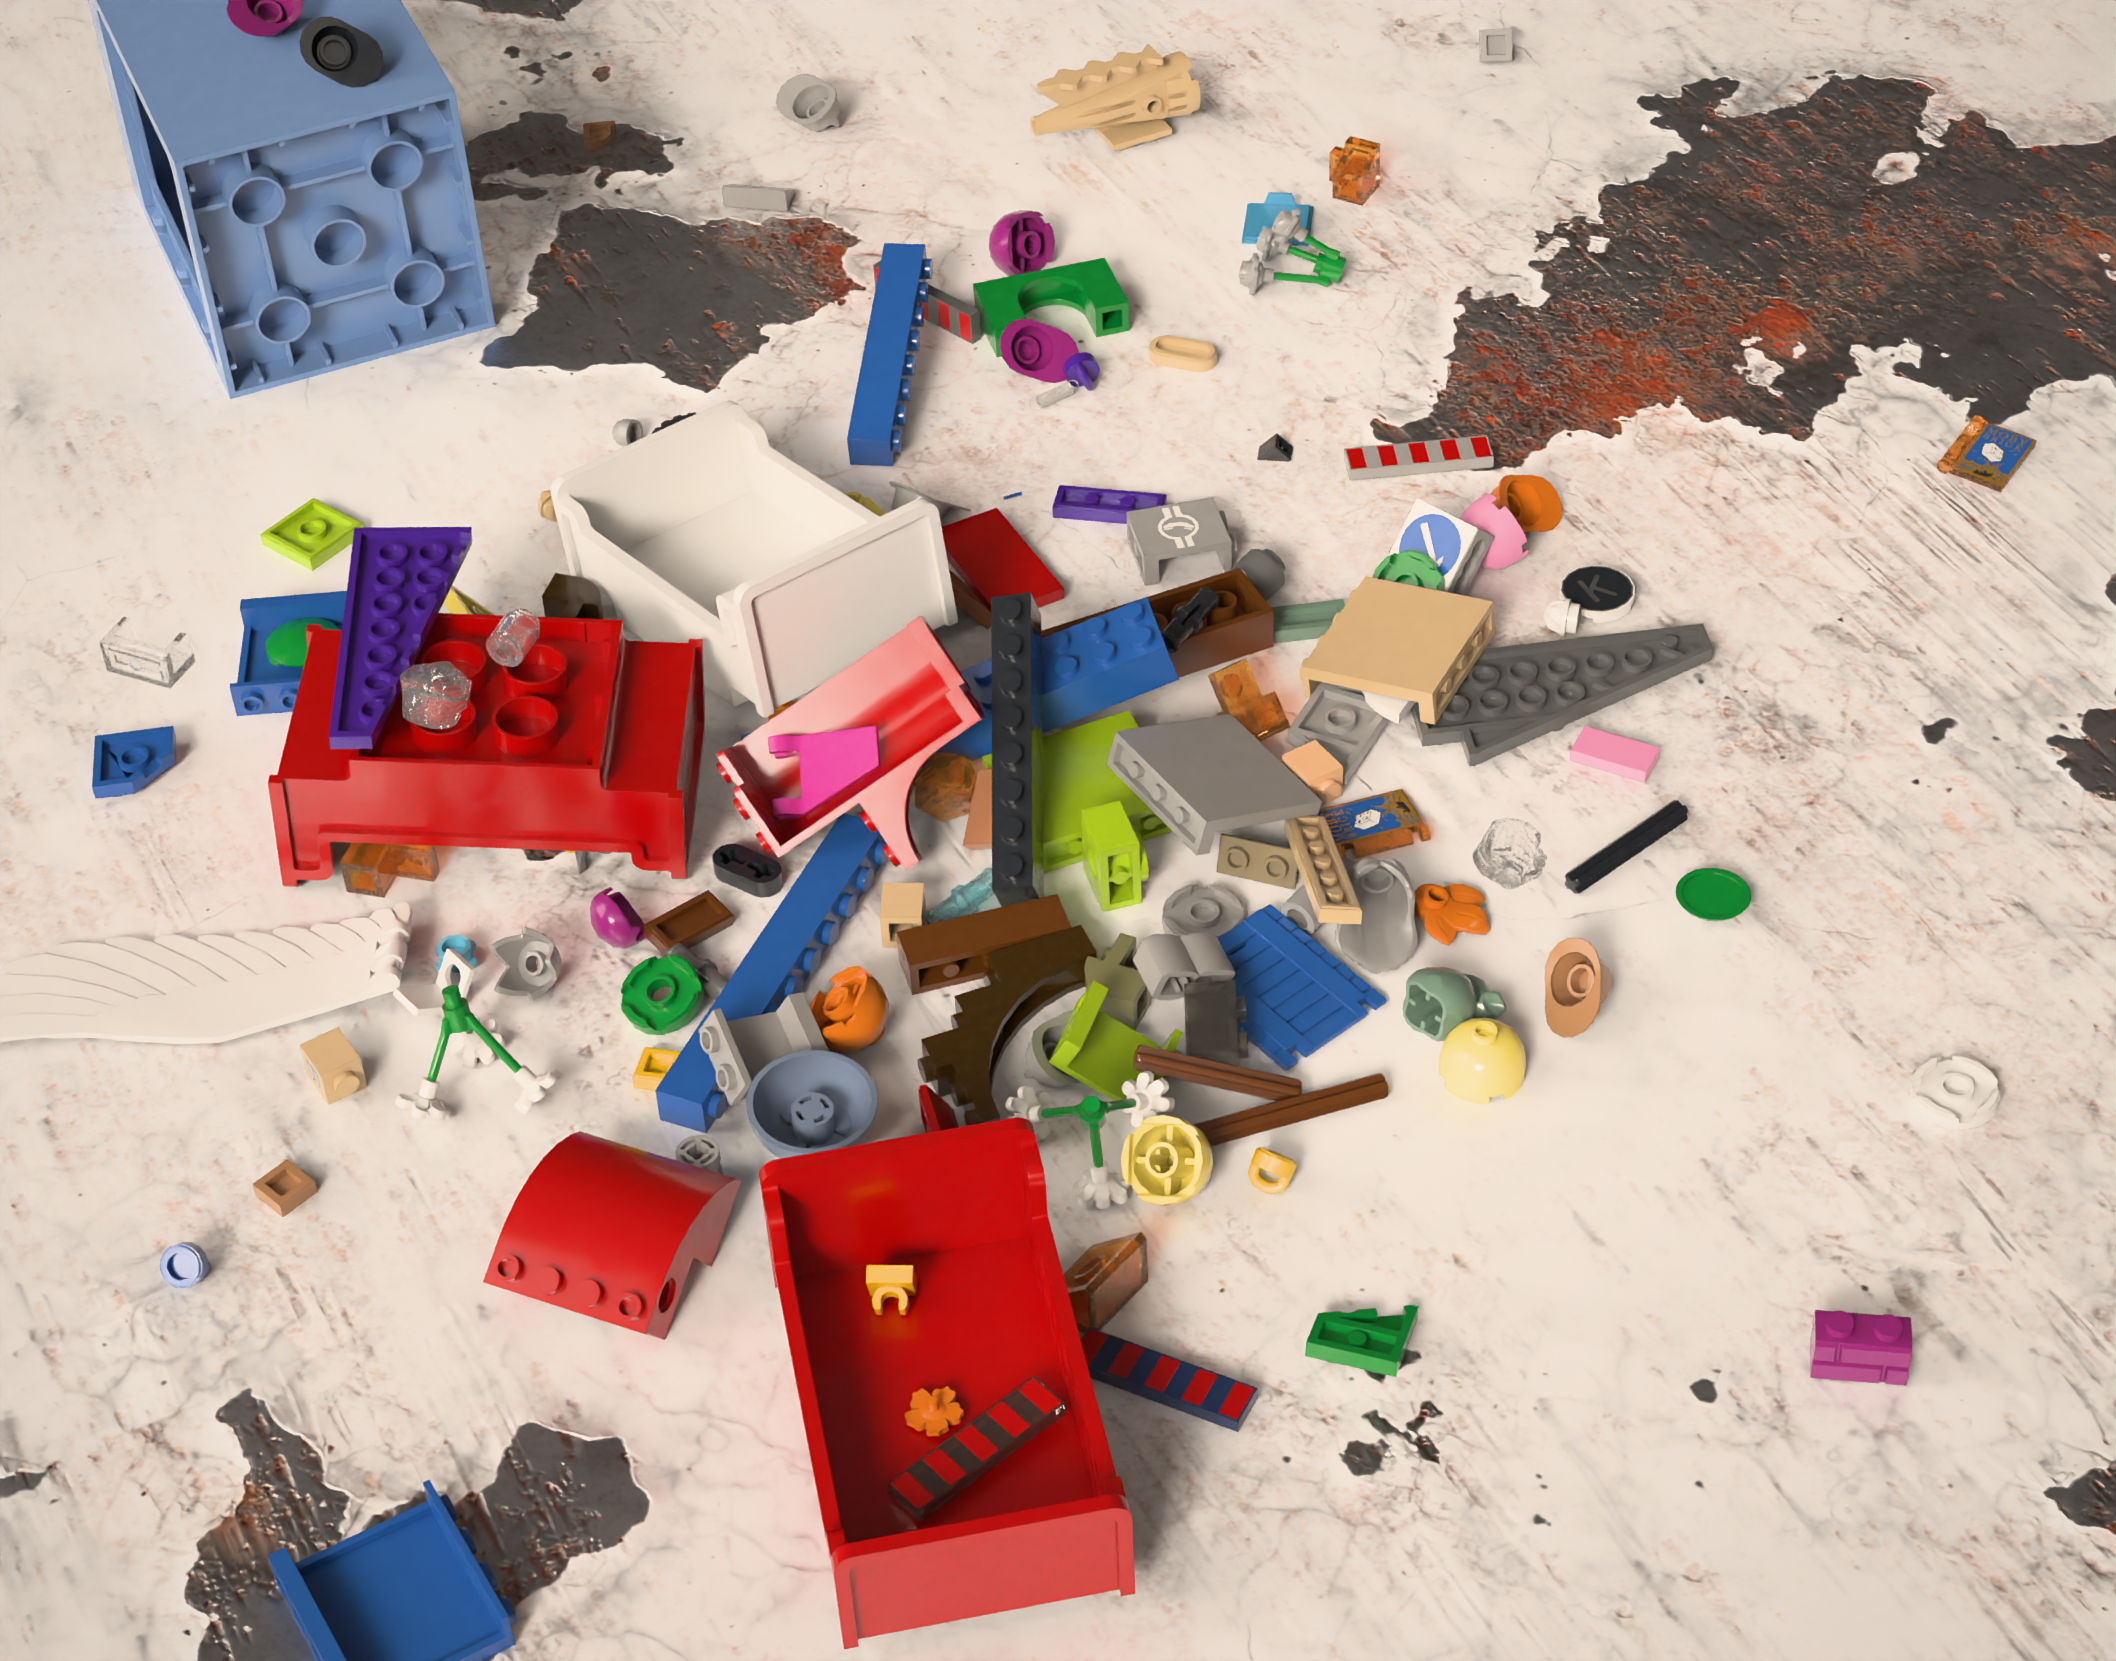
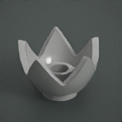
M522 927V934L505 937L490 944L492 952L506 966L494 988L495 992L510 996H528L530 1001H533L547 993L558 980L562 965L561 956L554 942L545 934L528 927ZM537 958L539 960V968H537L536 964Z

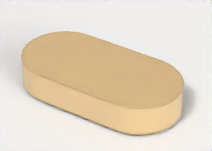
M1163 335L1150 342L1149 358L1153 363L1160 366L1193 372H1205L1216 366L1217 349L1208 342Z

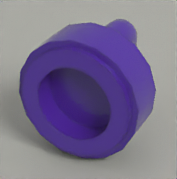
M1084 352L1075 354L1067 359L1063 366V372L1067 382L1070 381L1069 383L1072 386H1085L1088 391H1092L1094 389L1093 382L1099 376L1100 368L1095 357Z

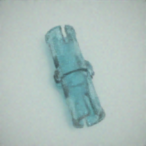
M992 868L984 869L981 874L965 886L958 885L952 889L950 897L933 909L925 912L927 923L931 924L941 916L943 918L938 922L976 913L979 909L978 905L994 895L992 882L986 885L991 880Z

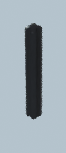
M1673 800L1565 874V886L1567 889H1571L1574 894H1580L1685 822L1688 818L1686 814L1688 813V808L1678 800Z

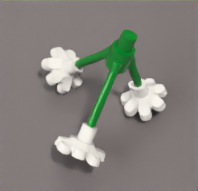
M450 985L442 990L445 1001L442 1005V1010L445 1017L442 1019L441 1032L428 1077H423L419 1092L412 1096L401 1093L396 1099L395 1104L402 1109H413L411 1116L418 1119H425L427 1114L439 1120L451 1119V1109L445 1107L444 1101L436 1097L440 1084L436 1079L450 1035L455 1041L449 1044V1053L453 1058L462 1055V1062L465 1068H475L477 1058H480L484 1064H490L495 1060L494 1051L514 1072L512 1077L523 1087L522 1095L514 1105L523 1114L532 1107L533 1101L537 1102L547 1095L543 1089L549 1088L563 1074L555 1069L551 1073L545 1072L543 1075L539 1074L536 1076L525 1064L520 1066L505 1050L504 1037L494 1033L498 1029V1023L491 1018L480 1023V1018L470 1011L467 999L461 997L459 987L457 985Z
M1143 1071L1138 1075L1137 1083L1130 1079L1122 1085V1091L1127 1096L1126 1099L1110 1102L1101 1101L1095 1096H1087L1080 1104L1075 1106L1050 1108L1048 1105L1051 1097L1047 1092L1037 1091L1035 1094L1032 1087L1022 1086L1017 1091L1018 1098L1009 1097L1007 1099L1006 1108L1013 1113V1116L1005 1119L1020 1117L1029 1120L1033 1125L1036 1140L1042 1141L1050 1135L1048 1123L1056 1122L1058 1117H1078L1081 1125L1090 1132L1093 1162H1091L1090 1168L1083 1171V1179L1073 1184L1072 1194L1078 1197L1077 1203L1082 1208H1090L1096 1201L1097 1208L1105 1209L1111 1206L1110 1199L1118 1204L1127 1202L1129 1197L1125 1189L1130 1187L1125 1181L1123 1173L1117 1174L1116 1170L1108 1168L1107 1162L1103 1160L1099 1129L1106 1122V1114L1117 1110H1122L1128 1114L1132 1113L1131 1125L1138 1128L1142 1125L1141 1122L1147 1118L1163 1115L1161 1112H1171L1174 1109L1175 1102L1171 1097H1163V1094L1169 1089V1084L1164 1078L1154 1081V1075L1151 1071Z

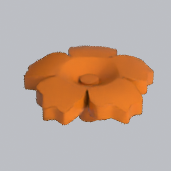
M948 1386L943 1389H934L932 1396L923 1388L918 1392H913V1399L910 1402L911 1410L905 1413L907 1425L915 1428L917 1431H923L926 1428L927 1436L942 1435L949 1431V1425L959 1424L964 1416V1411L960 1408V1404L955 1402V1391L950 1390Z

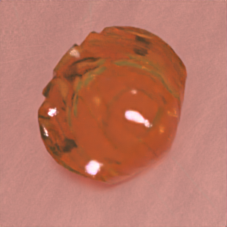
M937 753L932 755L922 767L913 786L915 787V807L922 809V812L928 813V815L941 822H948L959 816L969 814L977 778L974 762L971 758L959 754Z

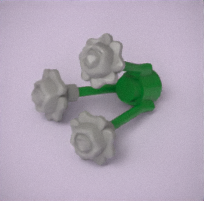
M1299 208L1294 209L1292 212L1281 211L1274 220L1273 227H1265L1257 238L1256 247L1258 251L1263 253L1262 261H1269L1278 252L1284 255L1290 253L1315 263L1312 272L1317 273L1318 276L1274 272V269L1264 268L1262 262L1259 261L1258 253H1253L1250 260L1242 261L1239 280L1241 285L1248 287L1250 295H1254L1257 287L1262 282H1273V280L1315 283L1328 287L1329 282L1338 283L1346 258L1339 256L1340 251L1329 248L1308 235V230L1300 226L1299 215L1301 210ZM1294 238L1299 242L1305 241L1323 253L1319 252L1318 256L1293 247L1292 243L1287 240Z

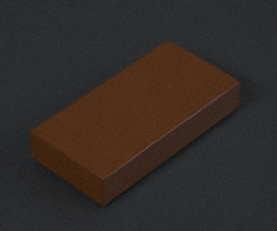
M707 890L644 924L643 935L666 957L669 949L675 944L682 943L690 949L732 926L734 915Z

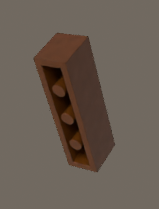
M1050 895L898 931L899 962L912 995L982 979L983 973L988 971L987 953L1071 928V925L1058 895Z

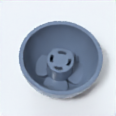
M803 1050L779 1057L766 1065L756 1075L749 1087L746 1107L754 1134L769 1152L780 1159L862 1144L875 1122L878 1095L871 1076L854 1060L831 1051Z

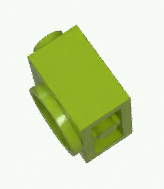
M1120 801L1081 809L1083 870L1102 912L1142 903L1141 882L1148 880L1149 868L1144 843L1138 828L1135 825H1131Z

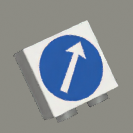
M1417 498L1406 517V521L1395 543L1390 548L1389 555L1406 552L1404 550H1416L1428 555L1441 568L1445 579L1444 592L1465 596L1495 536Z

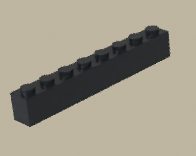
M1031 592L991 597L992 891L1002 907L1044 897L1041 614Z

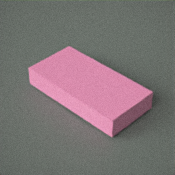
M1585 726L1570 750V760L1645 782L1659 759L1660 748Z

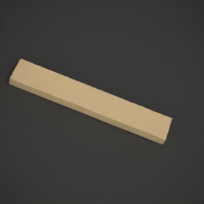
M1302 816L1286 819L1284 831L1318 923L1361 925L1363 910L1326 818L1324 816Z

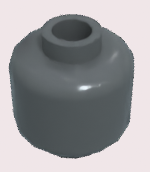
M1251 549L1231 568V570L1240 568L1265 601L1270 599L1285 583L1284 571L1286 567L1281 558L1269 549Z

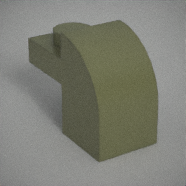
M1120 933L1111 948L1107 947L1104 950L1101 960L1090 956L1087 957L1084 967L1085 990L1088 989L1094 980L1107 987L1109 990L1099 1010L1135 1031L1151 1005V994L1139 971L1136 970L1137 967L1133 961L1136 954V937Z

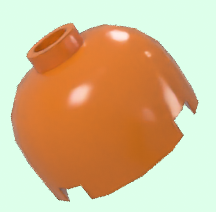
M859 966L848 967L834 975L829 981L835 986L826 995L819 991L809 1006L827 1047L834 1052L851 1053L876 1044L885 1033V1025L889 1014V1002L881 984Z

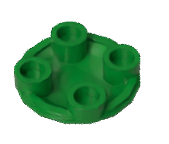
M306 617L290 620L279 625L269 634L265 643L268 661L272 665L301 667L303 670L308 652L306 639L307 624L321 625L322 629H339L332 622L322 618Z

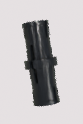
M1205 587L1200 588L1187 605L1180 606L1174 612L1173 620L1161 631L1169 653H1175L1190 635L1198 633L1203 627V620L1219 605V598L1214 591Z

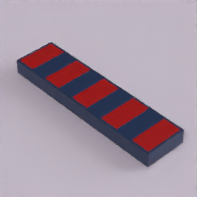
M1088 1327L1081 1338L1092 1379L1233 1431L1239 1432L1258 1399L1257 1387L1100 1330Z

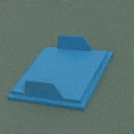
M1268 192L1264 203L1247 204L1242 244H1256L1260 232L1265 227L1272 228L1274 220L1281 211L1292 212L1297 208L1301 210L1299 215L1300 226L1308 230V235H1310L1314 206L1296 204L1292 193ZM1294 238L1287 240L1292 243V246H1309L1305 241L1299 242Z

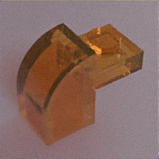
M1247 659L1237 661L1207 675L1222 708V711L1216 713L1217 715L1231 714L1260 742L1290 728L1276 692L1261 694Z
M351 843L340 861L347 892L385 898L396 876L434 882L440 872L435 846Z

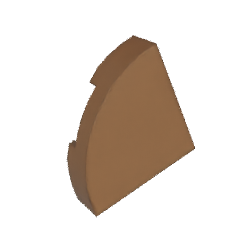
M615 121L583 124L585 151L597 149L608 144L616 135Z

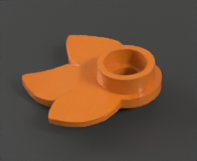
M1423 884L1415 890L1414 912L1424 921L1426 931L1437 941L1449 946L1453 942L1457 931L1480 935L1488 934V918L1480 907L1486 898L1480 891L1464 884H1451L1445 887L1436 884Z

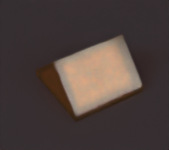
M1142 1232L1092 1245L1063 1274L1079 1331L1085 1333L1088 1327L1101 1330L1148 1282L1147 1239Z

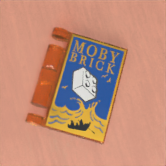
M1974 416L1946 451L1943 458L1939 460L1937 469L1941 473H1951L1995 491L2002 492L2035 448L2037 440L1986 422L1981 416Z
M1403 789L1323 808L1318 813V816L1326 818L1339 853L1347 858L1345 850L1351 849L1353 857L1358 859L1413 845L1412 833L1415 832L1418 833L1421 842L1431 839L1428 826L1423 823Z

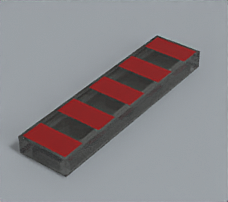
M1035 1376L1031 1377L888 1482V1494L920 1523L1065 1415V1402Z

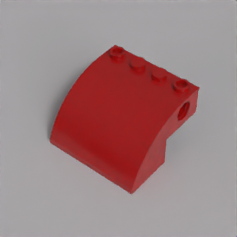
M578 1131L557 1143L530 1174L504 1223L483 1282L665 1340L692 1261L712 1267L741 1181Z

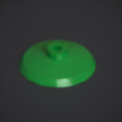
M1702 868L1687 873L1679 880L1675 891L1679 904L1689 914L1706 921L1716 922L1732 919L1745 911L1751 901V891L1747 883L1738 875L1718 868Z

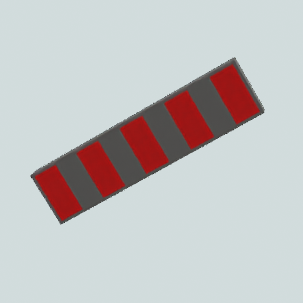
M881 260L873 265L875 289ZM928 284V302L922 303L924 319L971 344L981 339L979 310Z

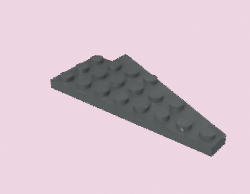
M1702 623L1484 649L1435 725L1420 722L1419 702L1413 705L1411 712L1422 747L1461 742L1468 765L1476 766L1549 732L1560 731L1569 723L1712 660L1713 647Z

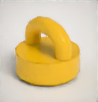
M1259 1147L1256 1148L1251 1160L1248 1176L1252 1184L1260 1191L1270 1194L1281 1193L1289 1185L1297 1164L1296 1161L1284 1155ZM1261 1168L1279 1175L1278 1182L1271 1183L1262 1179L1259 1175Z

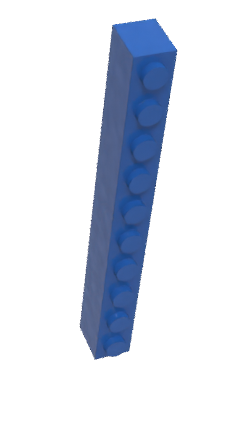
M844 813L836 820L656 1088L655 1093L660 1120L707 1133L716 1118L720 1119L723 1116L728 1100L724 1091L717 1084L716 1071L708 1053L704 1052L701 1047L699 1029L714 1009L721 1008L726 1021H732L776 1012L788 995L802 992L803 985L809 975L814 974L818 970L821 957L828 946L835 944L839 929L845 920L853 916L857 902L863 892L870 890L876 872L881 865H886L889 860L882 848L887 844L878 830L872 833L861 817Z

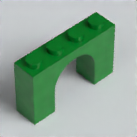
M1105 257L973 283L974 307L979 310L980 324L996 357H1002L1000 337L1005 327L1012 321L1022 318L1027 319L1025 315L1028 312L1043 306L1062 305L1080 311L1087 318L1096 337L1129 331V302Z

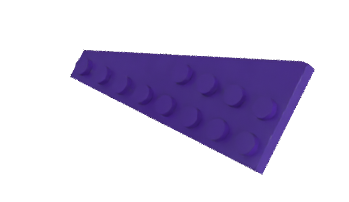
M472 527L354 528L329 731L330 749H373L472 545Z

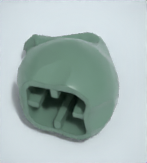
M1426 967L1416 970L1407 979L1406 997L1402 1010L1407 1024L1414 1031L1424 1033L1432 1040L1439 1042L1444 1041L1445 1037L1459 1023L1471 1018L1486 1017L1496 1020L1506 1012L1507 1006L1501 994L1496 991H1489L1484 980L1455 969Z

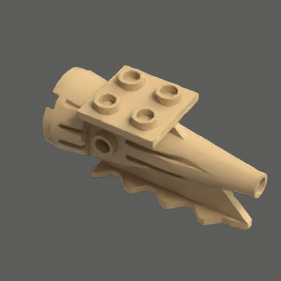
M1147 44L1142 52L1135 54L1119 52L1113 60L1107 62L1091 60L1080 70L1059 69L1054 77L1037 83V90L1059 106L1031 117L1030 126L1035 136L1093 128L1113 151L1126 150L1131 146L1147 141H1156L1161 137L1172 134V128L1163 119L1187 116L1198 111L1200 107L1199 83L1197 79L1191 80L1188 70L1194 68L1189 58L1182 51L1161 57Z

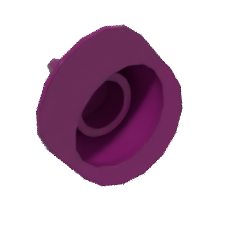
M229 0L226 11L233 25L242 32L252 36L276 37L284 33L299 18L303 2L302 0Z
M1022 318L1012 321L1005 327L1000 337L1001 355L1008 367L1016 373L1043 382L1058 383L1065 381L1066 377L1063 372V366L1067 359L1079 353L1076 342L1069 334L1058 328L1030 319Z

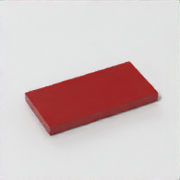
M998 508L942 526L947 560L990 611L991 597L1031 592L1038 608L1064 599L1063 586Z

